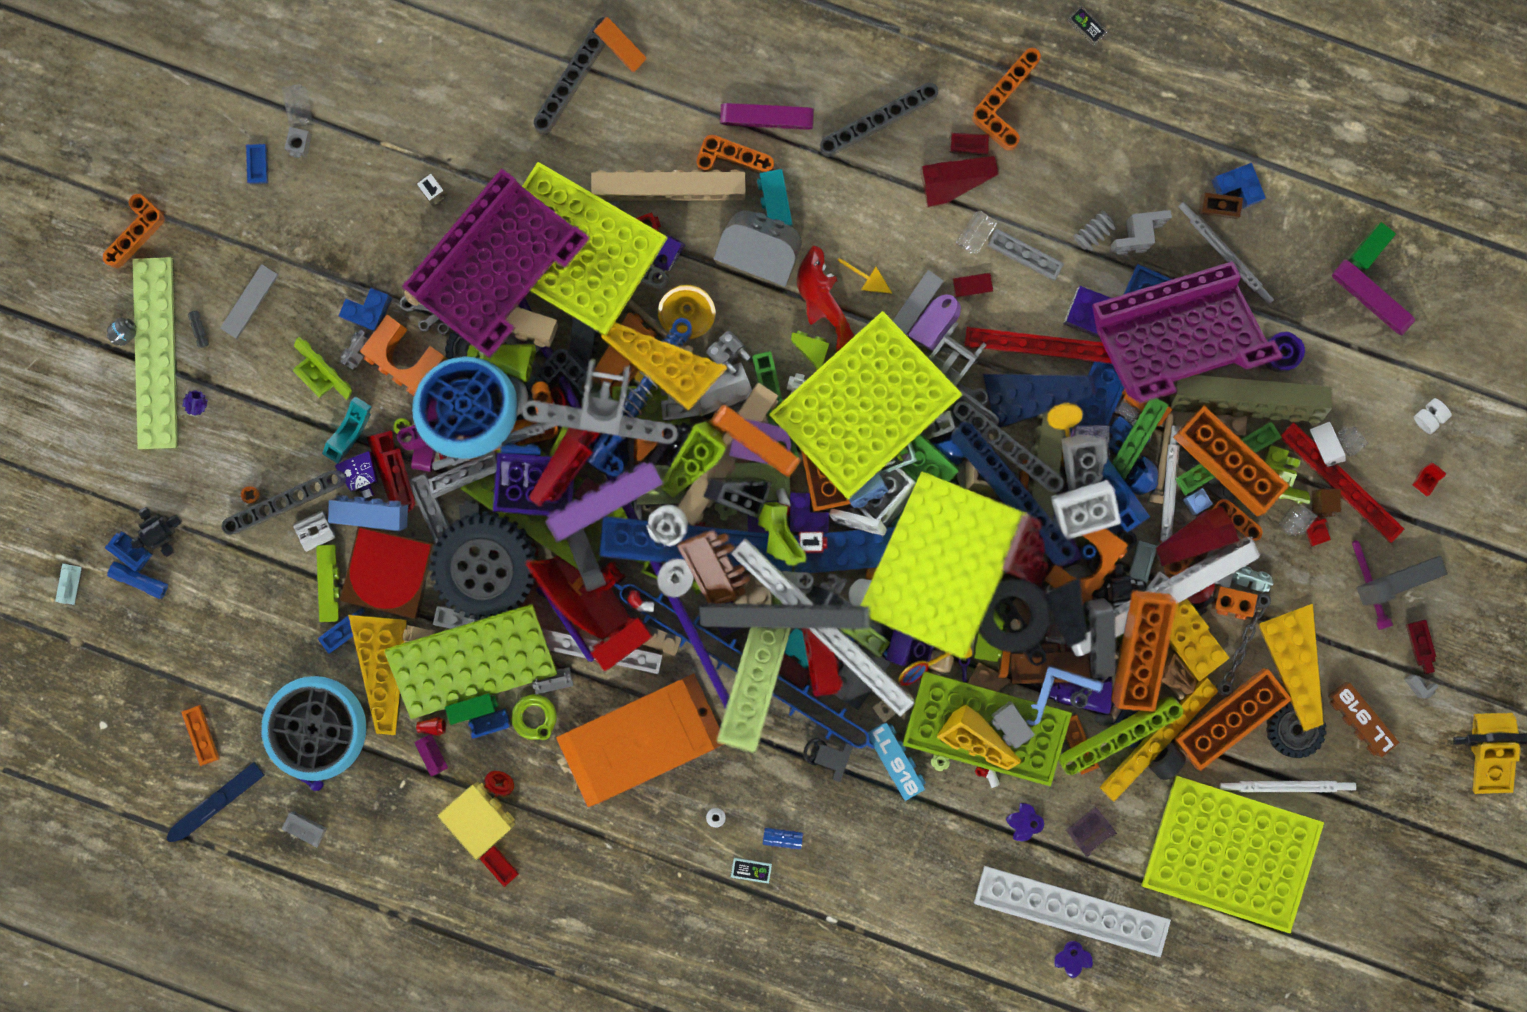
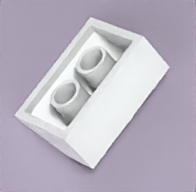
M741 362L733 365L738 370L735 375H732L726 369L700 398L701 418L715 413L722 405L729 408L746 401L752 389Z
M901 468L881 474L889 491L883 497L874 498L865 506L859 508L867 517L881 520L886 528L905 508L916 484Z
M1107 480L1051 497L1060 530L1067 539L1121 523L1114 489Z

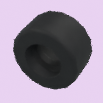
M1169 743L1148 766L1161 780H1167L1180 772L1186 762V756L1174 743Z

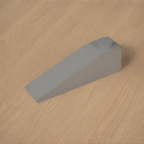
M1084 435L1061 438L1069 491L1102 481V471L1107 461L1106 439Z

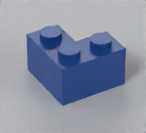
M1252 163L1218 175L1211 180L1216 194L1228 195L1236 192L1238 197L1243 198V209L1260 203L1266 198Z
M370 288L364 305L345 298L339 317L375 331L384 319L392 297Z

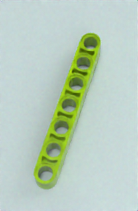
M1165 697L1157 702L1155 712L1141 710L1063 752L1059 757V764L1066 774H1077L1179 719L1183 714V707L1174 697Z

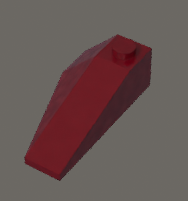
M995 156L925 165L920 169L927 208L947 204L960 195L999 175Z
M1220 506L1201 513L1155 549L1161 566H1165L1239 542L1234 523L1224 508Z

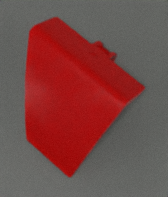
M559 556L547 560H528L526 562V565L554 605L574 624L595 637L604 640L613 631L625 626L624 623L631 619L611 590L615 584L620 583L626 578L616 567L617 563L615 561L609 563L601 570L606 585L588 592L584 583L578 590L582 594L581 596L569 584L573 585L581 576L580 571Z

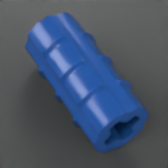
M765 828L763 845L801 850L803 832Z

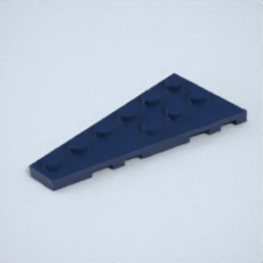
M983 374L991 409L999 419L998 427L1000 429L1050 412L1051 409L1060 404H1072L1097 395L1092 376Z

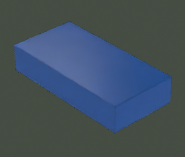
M246 145L247 183H268L267 145Z

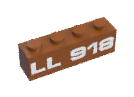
M1344 682L1328 696L1331 700L1329 702L1333 709L1339 710L1343 716L1341 718L1348 726L1351 725L1356 730L1354 734L1360 741H1365L1368 745L1366 749L1371 755L1383 757L1400 743L1350 682Z

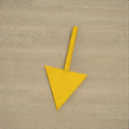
M838 258V262L867 279L861 289L862 291L892 294L877 267L868 276L846 261Z

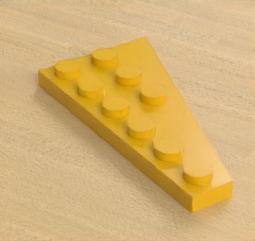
M614 323L607 336H601L604 341L688 411L727 369V366L723 364H717L710 359L694 355L690 351L654 339V337L643 335L618 323Z
M1313 604L1258 624L1287 694L1292 699L1291 703L1304 732L1323 725Z
M348 615L376 734L396 735L400 691L384 651L386 648L404 643L403 633L406 629L407 620Z

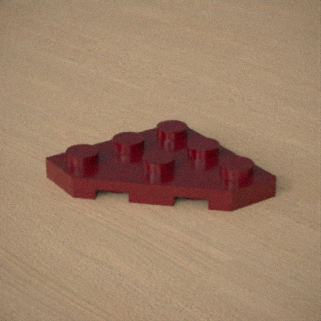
M1023 514L1001 569L1041 586L1048 569L1047 562L1043 558V553L1045 552L1044 541L1039 534L1041 523L1039 520Z

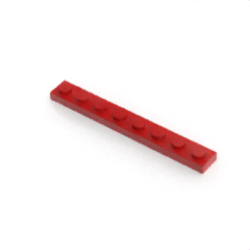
M967 327L964 347L979 348L984 342L987 344L984 349L1112 364L1102 342Z
M1294 422L1280 435L1281 439L1333 489H1341V497L1389 543H1392L1405 530L1338 464L1327 467L1316 443Z

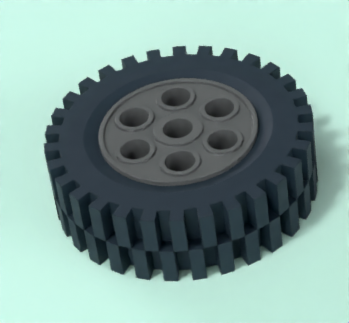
M478 512L473 513L471 516L465 515L460 520L457 519L435 544L434 552L430 558L432 563L429 565L430 571H433L430 578L431 581H436L433 586L435 591H441L439 598L441 600L444 598L448 600L445 604L448 608L454 605L456 607L454 612L457 614L462 610L465 612L463 617L469 618L472 614L475 615L474 620H480L482 616L488 618L517 609L531 591L536 578L526 565V562L528 560H538V556H535L537 550L535 546H531L532 538L530 536L526 538L525 534L527 531L524 528L521 530L517 528L519 523L516 521L513 524L508 522L510 517L504 516L502 519L499 518V513H494L491 516L489 512H483L481 515ZM471 547H479L480 553H474ZM491 550H497L500 556H492ZM461 560L466 561L468 568L461 567L459 562ZM479 564L486 565L488 570L485 572L481 571ZM498 568H504L507 574L501 575L498 572ZM468 578H471L475 581L474 586H471L467 583ZM486 582H492L495 588H487Z

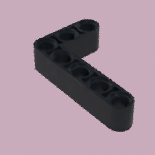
M557 349L525 385L530 401H534L532 386L535 383L545 382L551 391L564 375L582 393H585L589 367L574 351L570 349ZM564 353L566 355L565 362L562 359ZM576 367L579 369L578 375L575 374ZM551 368L554 369L553 376L550 373ZM592 376V387L589 393H597L600 391L602 383L599 377ZM531 405L527 408V415L533 412L535 406ZM523 413L516 417V421L526 419Z
M814 585L811 592L805 594L814 605L854 606L838 595ZM870 619V627L891 643L894 630Z
M1009 597L1001 599L994 610L1009 633H1017L1026 628L1027 624ZM1002 603H1006L1010 607L1007 614L1000 612V605ZM1014 619L1020 622L1018 630H1013L1010 626L1011 621ZM1039 642L1031 648L1022 651L1028 662L1034 666H1041L1046 662L1047 655ZM1036 651L1042 655V659L1038 663L1032 659V655Z

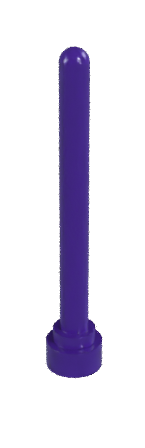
M538 586L536 591L540 596L548 600L589 662L594 661L595 658L592 656L590 649L572 622L554 605L542 586Z

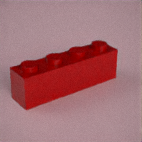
M802 628L814 696L838 693L842 687V678L838 676L837 671L839 668L838 658L809 628Z

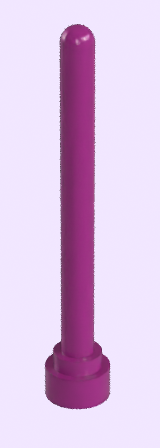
M1354 540L1352 546L1366 583L1371 582L1373 579L1360 542ZM1373 604L1378 616L1376 618L1378 630L1393 626L1391 618L1385 615L1382 604Z

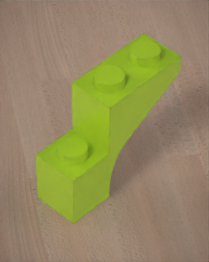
M802 331L792 332L791 342L818 370L824 363L829 343L822 337L815 336V339L807 337L808 334Z
M765 502L758 519V525L764 527L765 531L769 532L767 553L773 555L775 559L786 561V564L789 565L805 562L806 554L790 532L787 524V506L778 502Z

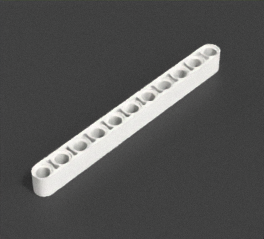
M1245 537L1146 592L1170 594L1179 603L1260 557L1259 551L1253 538ZM1130 601L1114 609L1115 637L1125 631ZM1090 623L1085 625L1087 640L1071 647L1076 656H1082L1090 652Z

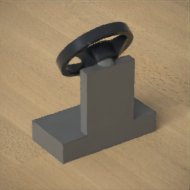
M814 738L806 744L803 756L805 761L811 765L820 764L834 769L835 772L832 779L840 782L853 746L846 742L841 752L828 747L825 741ZM817 741H821V742H822V744L820 745V747H819ZM814 742L811 755L807 757L808 748Z

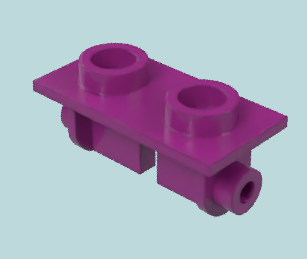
M431 734L414 742L431 777L448 769Z

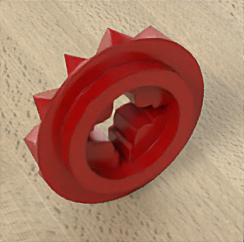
M491 771L485 776L484 788L489 789V793H495L496 797L501 795L504 798L514 790L513 779L502 771Z

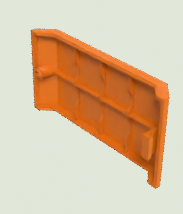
M695 673L556 737L587 807L601 803L723 745V743L717 742L720 728ZM700 709H705V713L700 714Z

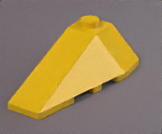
M966 704L952 713L937 735V738L957 750L959 747L969 751V755L974 757L976 754L985 757L987 762L1006 770L1013 768L1021 762L1019 757L986 720Z

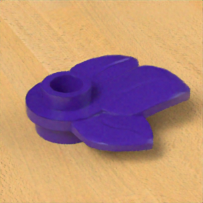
M1020 803L1019 812L1012 813L1006 818L1009 826L1016 830L1013 839L1016 841L1029 840L1033 834L1040 833L1045 825L1043 818L1037 815L1034 807L1027 803ZM1032 821H1036L1038 823V826L1036 828L1032 827Z
M1069 941L1064 946V950L1056 955L1054 965L1056 968L1064 967L1067 975L1075 978L1081 973L1082 967L1092 968L1093 960L1090 953L1083 950L1079 942ZM1073 949L1077 950L1075 953H1070Z

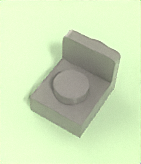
M1409 675L1404 679L1418 698L1428 699L1436 693L1435 690L1439 687L1435 683L1425 687V681L1416 675Z

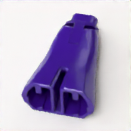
M1112 676L1103 682L1102 691H1092L1091 695L1087 697L1088 702L1084 709L1110 714ZM1055 682L1052 685L1048 699H1054V702L1057 701L1061 704L1073 706L1070 702L1072 694L1079 692L1084 686L1072 682ZM1085 689L1082 693L1086 695L1089 691Z

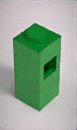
M1383 222L1378 223L1350 256L1348 261L1362 272L1367 270L1396 233Z
M488 693L446 706L445 710L450 725L495 712L497 711L496 707L499 705L496 696Z

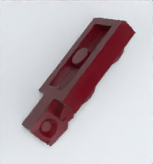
M1426 619L1405 624L1418 666L1422 665L1424 674L1435 672L1432 662L1436 661L1435 657L1437 656Z

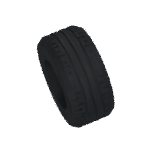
M1017 577L1000 579L979 625L978 632L988 644L996 649L1007 652H1019L1036 645L1048 630L1051 617L1048 600H1046V596L1041 589L1028 580ZM1008 596H1016L1023 599L1030 609L1031 616L1028 625L1017 633H1007L1001 630L994 620V609L997 603Z

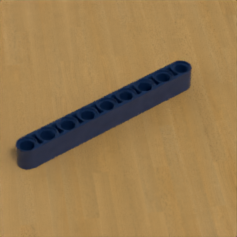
M969 422L961 423L951 435L956 446L1006 506L1028 514V516L1040 521L1041 529H1039V534L1043 538L1045 553L1058 566H1062L1070 561L1076 553L1074 546L976 428Z

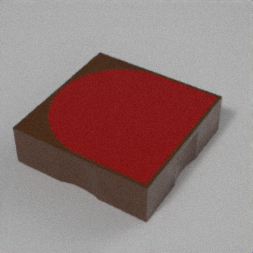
M358 526L340 601L418 619L425 593V581L430 571L429 565L432 563L430 558L434 552L435 544Z

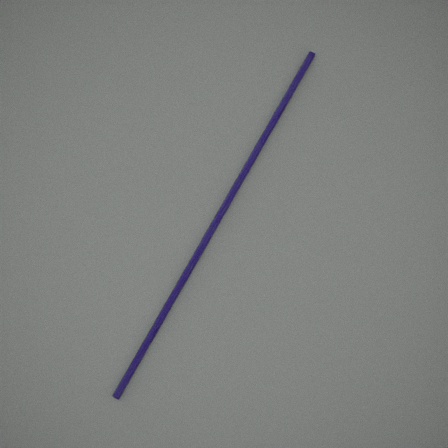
M524 297L518 304L519 307L532 312ZM540 347L547 360L553 354L551 347ZM564 375L558 383L570 407L582 409ZM598 438L590 444L592 449L597 443ZM608 460L603 469L605 470L607 466H610L611 472H613L614 470ZM606 476L608 481H611L612 484L617 482L616 479H612ZM630 502L622 506L628 519L639 520ZM650 561L658 577L663 565L661 562ZM668 596L726 710L730 696L679 596Z

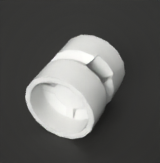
M1434 398L1426 405V410L1421 409L1414 416V420L1426 433L1432 434L1439 428V423H1445L1452 414L1444 403Z

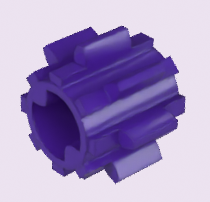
M189 391L185 398H183L182 407H185V411L189 415H201L202 412H205V408H207L208 399H205V395L201 391Z

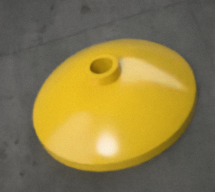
M680 285L670 289L663 295L658 306V318L660 324L668 333L675 320L679 318L687 319L692 327V334L688 339H694L705 334L713 325L715 305L710 295L703 289L693 285ZM689 305L690 308L685 309L684 306ZM683 325L679 326L677 328V331L679 333H685L687 331V327Z

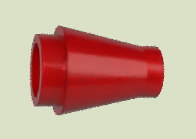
M440 717L419 721L416 724L417 733L437 736L445 734L446 721Z

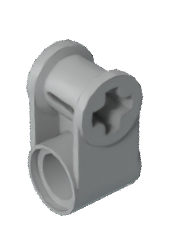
M781 571L803 594L811 592L814 582L811 574ZM803 580H806L807 586H803Z

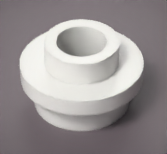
M719 808L709 810L706 815L707 823L712 827L722 826L725 822V813ZM717 814L720 819L713 821L712 816Z

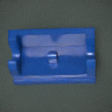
M123 531L116 533L105 546V549L134 571H141L153 554L144 547L134 549L131 544L133 539Z
M506 708L470 719L468 722L472 731V739L512 727Z

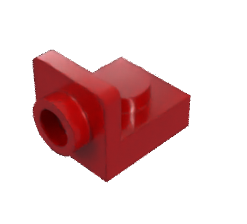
M1319 516L1308 519L1309 523L1304 524L1311 546L1331 540L1325 522H1327L1326 518L1320 519Z

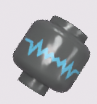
M117 318L108 326L107 338L114 345L124 346L136 336L134 329L136 325L129 318Z

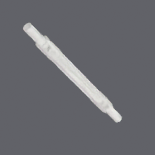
M1173 425L1171 426L1170 445L1168 444L1160 537L1162 543L1173 534L1177 484L1175 479L1177 478L1180 448L1178 442L1173 438L1179 431V426Z
M1239 781V783H1220V789L1239 792H1337V790H1356V783H1337V781Z

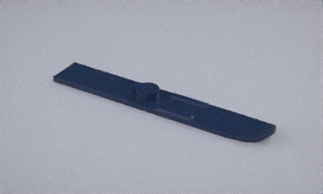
M253 762L179 820L168 832L167 841L176 842L184 839L265 775L256 763Z

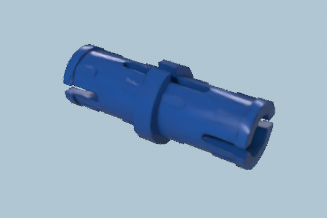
M1087 544L1080 549V555L1085 560H1090L1095 556L1096 550L1092 545Z

